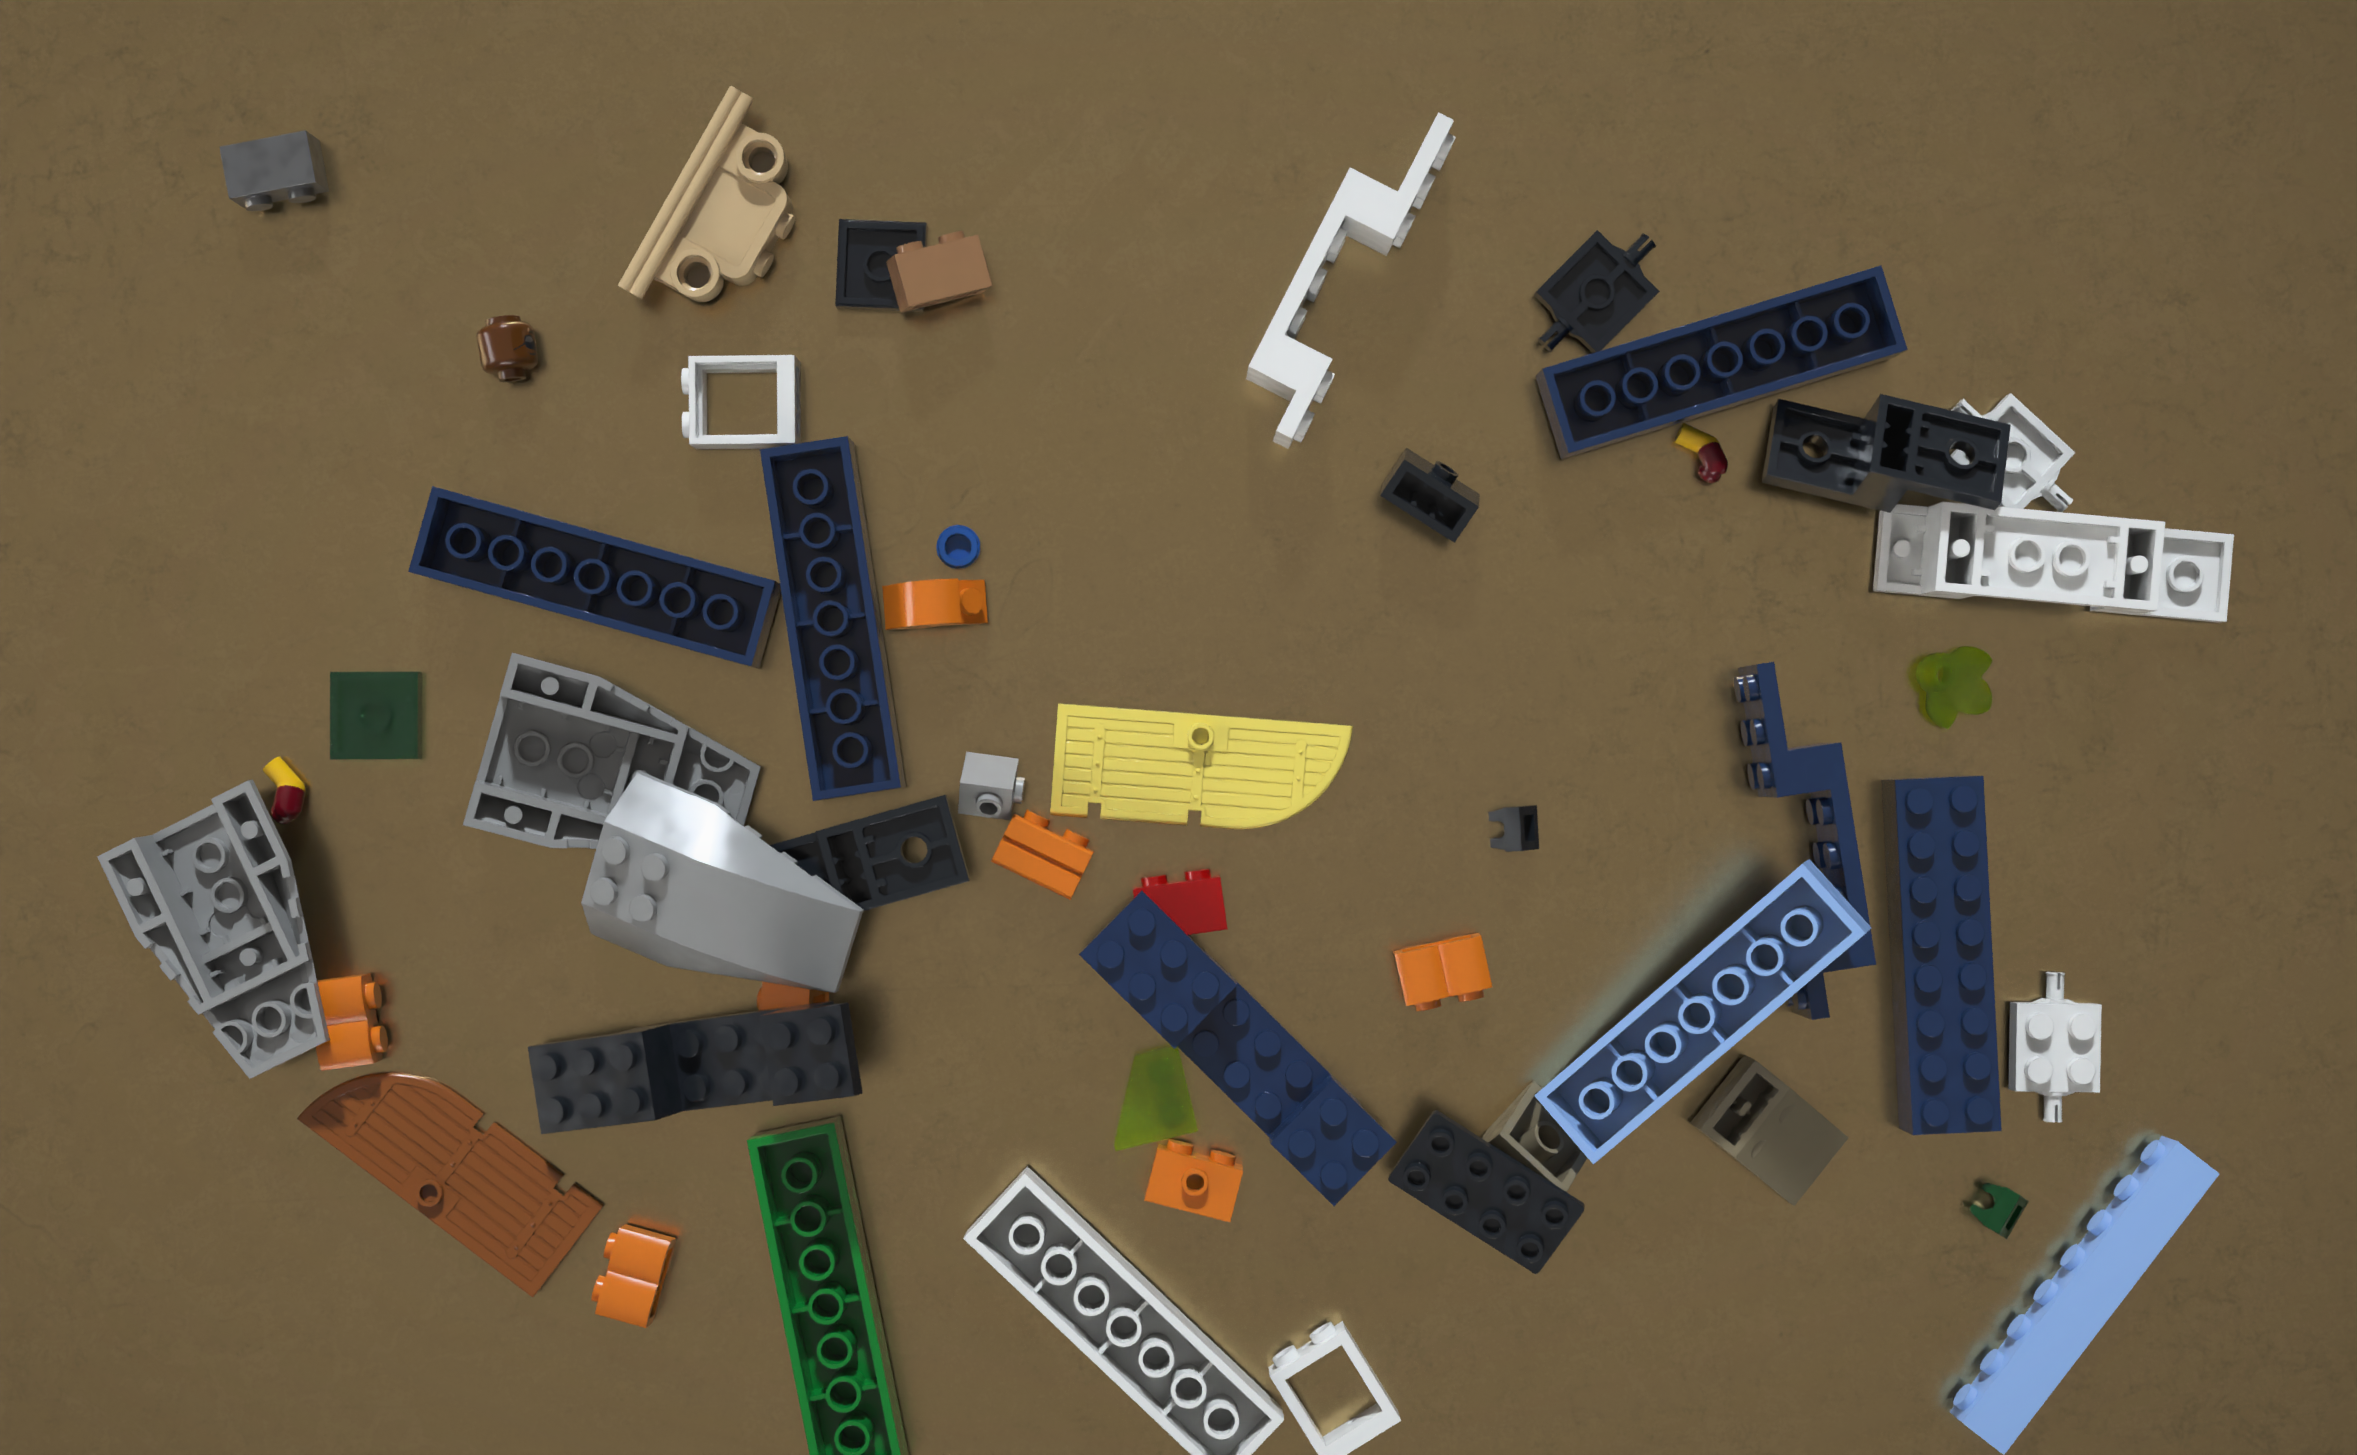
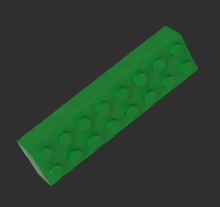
M841 1116L755 1133L747 1140L809 1454L909 1455Z

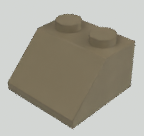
M1532 1081L1487 1129L1482 1139L1567 1192L1587 1157L1534 1096L1542 1088L1535 1081Z

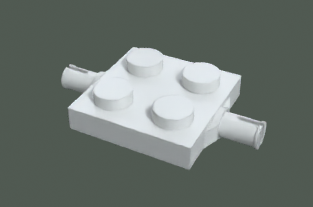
M2013 394L2006 395L1991 412L1983 416L1968 404L1964 398L1956 404V407H1953L1951 411L2011 424L2002 501L1998 507L2024 509L2030 501L2043 496L2058 512H2063L2068 507L2067 505L2073 502V499L2054 482L2057 480L2060 469L2075 452ZM1956 449L1950 455L1960 465L1969 464V458L1961 450Z
M2045 972L2046 998H2040L2033 1002H2010L2008 1089L2021 1092H2036L2044 1095L2043 1121L2060 1123L2063 1122L2062 1096H2068L2075 1092L2100 1093L2102 1005L2096 1003H2075L2069 999H2064L2065 973Z

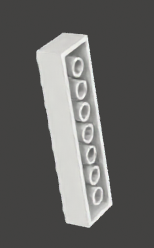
M1028 1166L967 1230L963 1239L1191 1455H1252L1284 1421L1283 1408Z

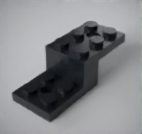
M1883 394L1879 395L1865 418L1778 399L1773 408L1762 483L1891 513L1907 490L1996 510L2002 501L2011 424ZM1814 443L1818 445L1823 452V457H1810L1805 453L1803 444ZM1958 449L1963 451L1969 458V464L1960 465L1951 458L1949 450Z
M947 795L770 845L780 853L786 852L798 861L797 866L812 877L815 875L820 877L864 909L863 911L970 881ZM910 837L921 838L927 845L926 857L919 863H912L903 855V844Z

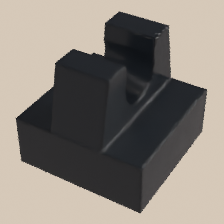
M1537 805L1504 807L1503 809L1488 812L1489 821H1500L1504 824V836L1491 838V848L1502 849L1505 852L1539 849Z

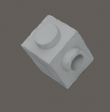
M966 752L960 779L958 813L1011 820L1013 804H1022L1025 778L1017 777L1019 759Z

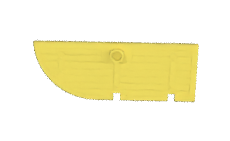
M1058 703L1050 815L1087 818L1088 802L1101 803L1100 819L1187 826L1188 810L1201 811L1200 827L1254 829L1273 825L1300 813L1327 790L1344 763L1350 746L1353 726Z

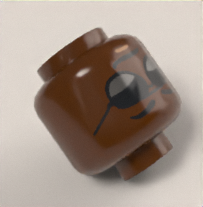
M505 315L487 319L485 321L486 326L477 333V343L483 370L486 373L498 375L500 382H515L526 379L525 371L531 370L538 364V354L532 326L521 322L520 316Z

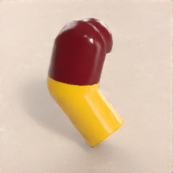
M1683 423L1674 443L1698 454L1702 463L1698 474L1702 480L1708 483L1718 482L1721 474L1726 473L1728 468V460L1719 441L1714 436Z
M279 756L270 761L263 768V772L277 786L274 803L270 810L271 817L277 823L288 824L302 812L306 787L303 781Z

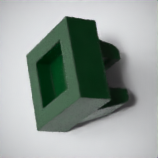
M1985 1183L1981 1189L1993 1196L1995 1205L1993 1208L1981 1209L1979 1206L1972 1204L1970 1211L1984 1226L2007 1239L2029 1201L2007 1187Z

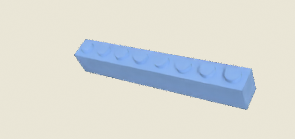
M2161 1136L2159 1140H2154L2147 1145L2140 1157L2142 1162L2134 1173L2121 1179L2114 1189V1199L2105 1210L2098 1211L2090 1219L2087 1225L2088 1232L2078 1245H2072L2064 1253L2060 1261L2061 1268L2052 1279L2045 1280L2037 1288L2033 1297L2035 1301L2025 1314L2018 1315L2010 1323L2007 1329L2008 1337L1998 1350L1993 1349L1984 1357L1980 1364L1981 1372L1971 1384L1964 1385L1954 1397L1953 1404L1955 1406L1951 1409L1950 1413L2003 1455H2005L2219 1176L2216 1170L2178 1141Z

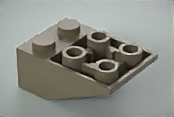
M1746 1055L1741 1058L1690 1122L1793 1206L1796 1205L1849 1138L1789 1086L1755 1059Z

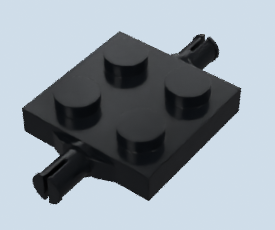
M1597 230L1535 292L1534 296L1551 311L1556 321L1538 338V341L1543 346L1553 334H1556L1545 346L1546 350L1552 352L1569 334L1579 339L1592 353L1601 351L1660 292L1644 276L1638 264L1656 247L1653 240H1651L1641 251H1638L1649 239V236L1642 233L1625 251L1612 245Z

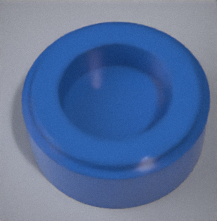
M963 525L950 526L940 534L937 540V554L940 560L948 567L957 570L966 569L978 560L981 553V542L972 529Z

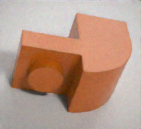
M934 579L882 586L886 630L925 629L937 626L988 623L985 580Z

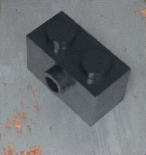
M1408 448L1404 450L1382 483L1380 493L1381 497L1454 543L1479 508L1480 500L1479 493L1457 480L1458 474L1452 468L1440 461H1436L1433 465Z

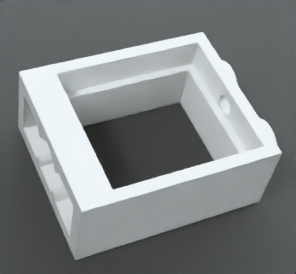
M795 355L688 356V368H683L681 373V386L683 394L689 395V412L682 413L683 438H689V445L695 449H766L801 443L800 361ZM707 373H777V434L707 435Z
M1343 1321L1335 1326L1332 1322L1320 1326L1310 1334V1342L1298 1349L1294 1345L1289 1346L1272 1358L1274 1364L1268 1367L1270 1378L1318 1455H1347L1401 1421L1397 1408ZM1342 1345L1377 1403L1322 1437L1287 1379Z

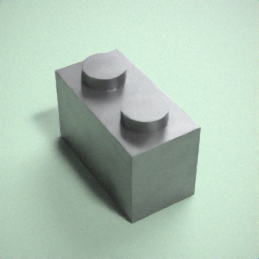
M306 130L219 147L229 199L243 208L246 207L248 211L267 210L273 207L272 202L289 199L291 203L309 202L316 199L315 194L329 191L320 140Z

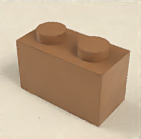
M957 231L938 237L939 244L923 248L922 241H915L896 247L897 254L893 255L886 263L900 313L980 294L992 287L979 236L974 235L965 238L963 231Z

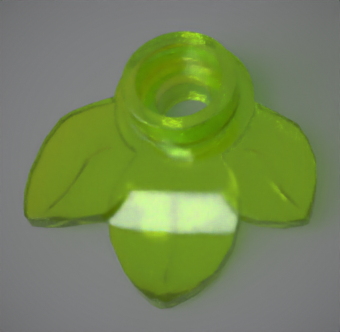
M1961 646L1950 654L1943 652L1931 653L1918 664L1916 678L1921 688L1927 693L1925 709L1930 719L1937 725L1949 729L1954 723L1958 711L1965 714L1978 715L1990 710L1992 693L1987 682L1981 678L1992 663V658L1987 652L1973 646ZM1943 667V678L1939 681L1937 674L1939 669Z

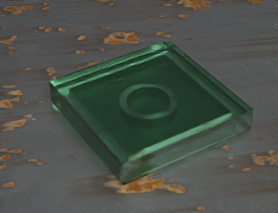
M330 672V760L422 759V672Z

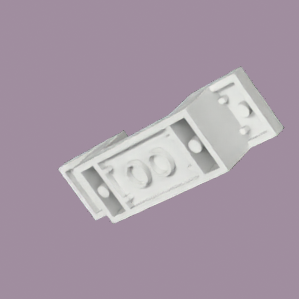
M1438 112L1398 191L1349 168L1248 366L1247 380L1290 401L1275 432L1273 442L1289 449L1293 439L1300 443L1302 442L1315 413L1309 411L1313 400L1320 404L1322 403L1335 376L1334 373L1328 371L1332 358L1295 340L1308 310L1302 308L1306 299L1314 302L1325 282L1328 271L1322 268L1326 260L1334 264L1343 247L1346 236L1385 256L1388 255L1392 245L1401 248L1416 217L1409 213L1412 206L1419 210L1421 209L1436 176L1429 172L1432 167L1440 171L1456 137L1449 134L1454 122L1453 119Z
M1940 502L1929 507L1897 504L1891 513L1881 510L1879 513L1873 591L1952 599L1983 596L2090 606V611L2222 623L2227 622L2234 534L2165 528V522L2008 507H1997L1996 510L1964 503Z

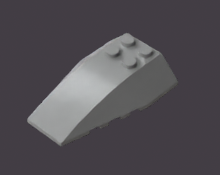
M512 652L463 825L549 848L596 849L605 819L636 773L641 771L719 803L731 812L729 814L730 817L744 826L760 766L600 676Z
M644 772L636 773L604 821L581 901L591 934L668 967L833 993L839 991L864 909L817 875L812 877L797 866L798 861L786 852L780 853L761 839L762 835L749 825L744 827L730 817L729 814L731 812L719 803Z
M248 780L212 798V805L153 835L133 838L97 857L137 940L145 949H151L162 963L159 966L170 981L176 980L190 998L187 1002L198 1015L203 1014L215 1029L213 1031L215 1037L249 1079L329 1041L330 1038L292 861L254 781Z

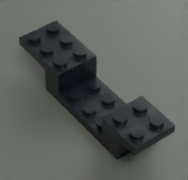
M833 1001L656 1024L637 1027L610 1035L536 1044L528 1047L541 1134L655 1121L682 1111L772 1100L773 1106L852 1097L863 1093L849 1002L834 1004Z

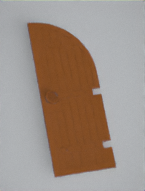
M396 1072L360 1076L326 1091L299 1115L297 1119L531 1297L537 1294L604 1206L576 1183L563 1195L555 1189V1186L564 1174L495 1122L485 1134L481 1133L475 1126L484 1114L451 1089L425 1077Z

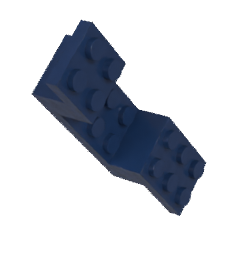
M1774 662L1738 668L1739 677L1734 678V689L1738 703L1744 702L1746 720L1741 721V734L1744 745L1751 747L1753 763L1748 764V778L1752 790L1757 789L1758 797L1775 798L1811 792V799L1806 801V810L1810 824L1816 825L1818 842L1813 843V855L1816 866L1823 869V875L1870 925L1842 743H1819L1788 748ZM1871 929L1784 1002L1787 1007L1791 1006L1792 1013L1811 1020L1830 1017L1823 973L1876 965Z
M1143 891L1079 954L1174 1049L1178 1047L1269 1137L1270 1144L1333 1206L1397 1143L1322 1064Z

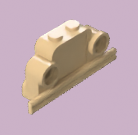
M733 86L728 88L618 284L620 288L642 299L654 279L694 301L707 302L719 295L723 288L724 279L735 285L745 286L752 283L757 275L762 278L767 273L774 259V254L770 252L778 238L785 239L796 217L792 215L793 205L791 199L782 186L779 185L784 180L788 170L787 159L781 144L773 136L766 133H758L742 124L754 101L752 97Z

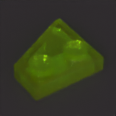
M1170 1045L1135 1054L1114 1142L1115 1151L1197 1132V1123L1178 1046L1174 1049Z

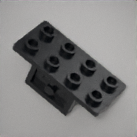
M1437 1110L1433 1111L1390 1172L1388 1178L1390 1183L1534 1274H1538L1582 1215L1585 1208L1584 1203Z

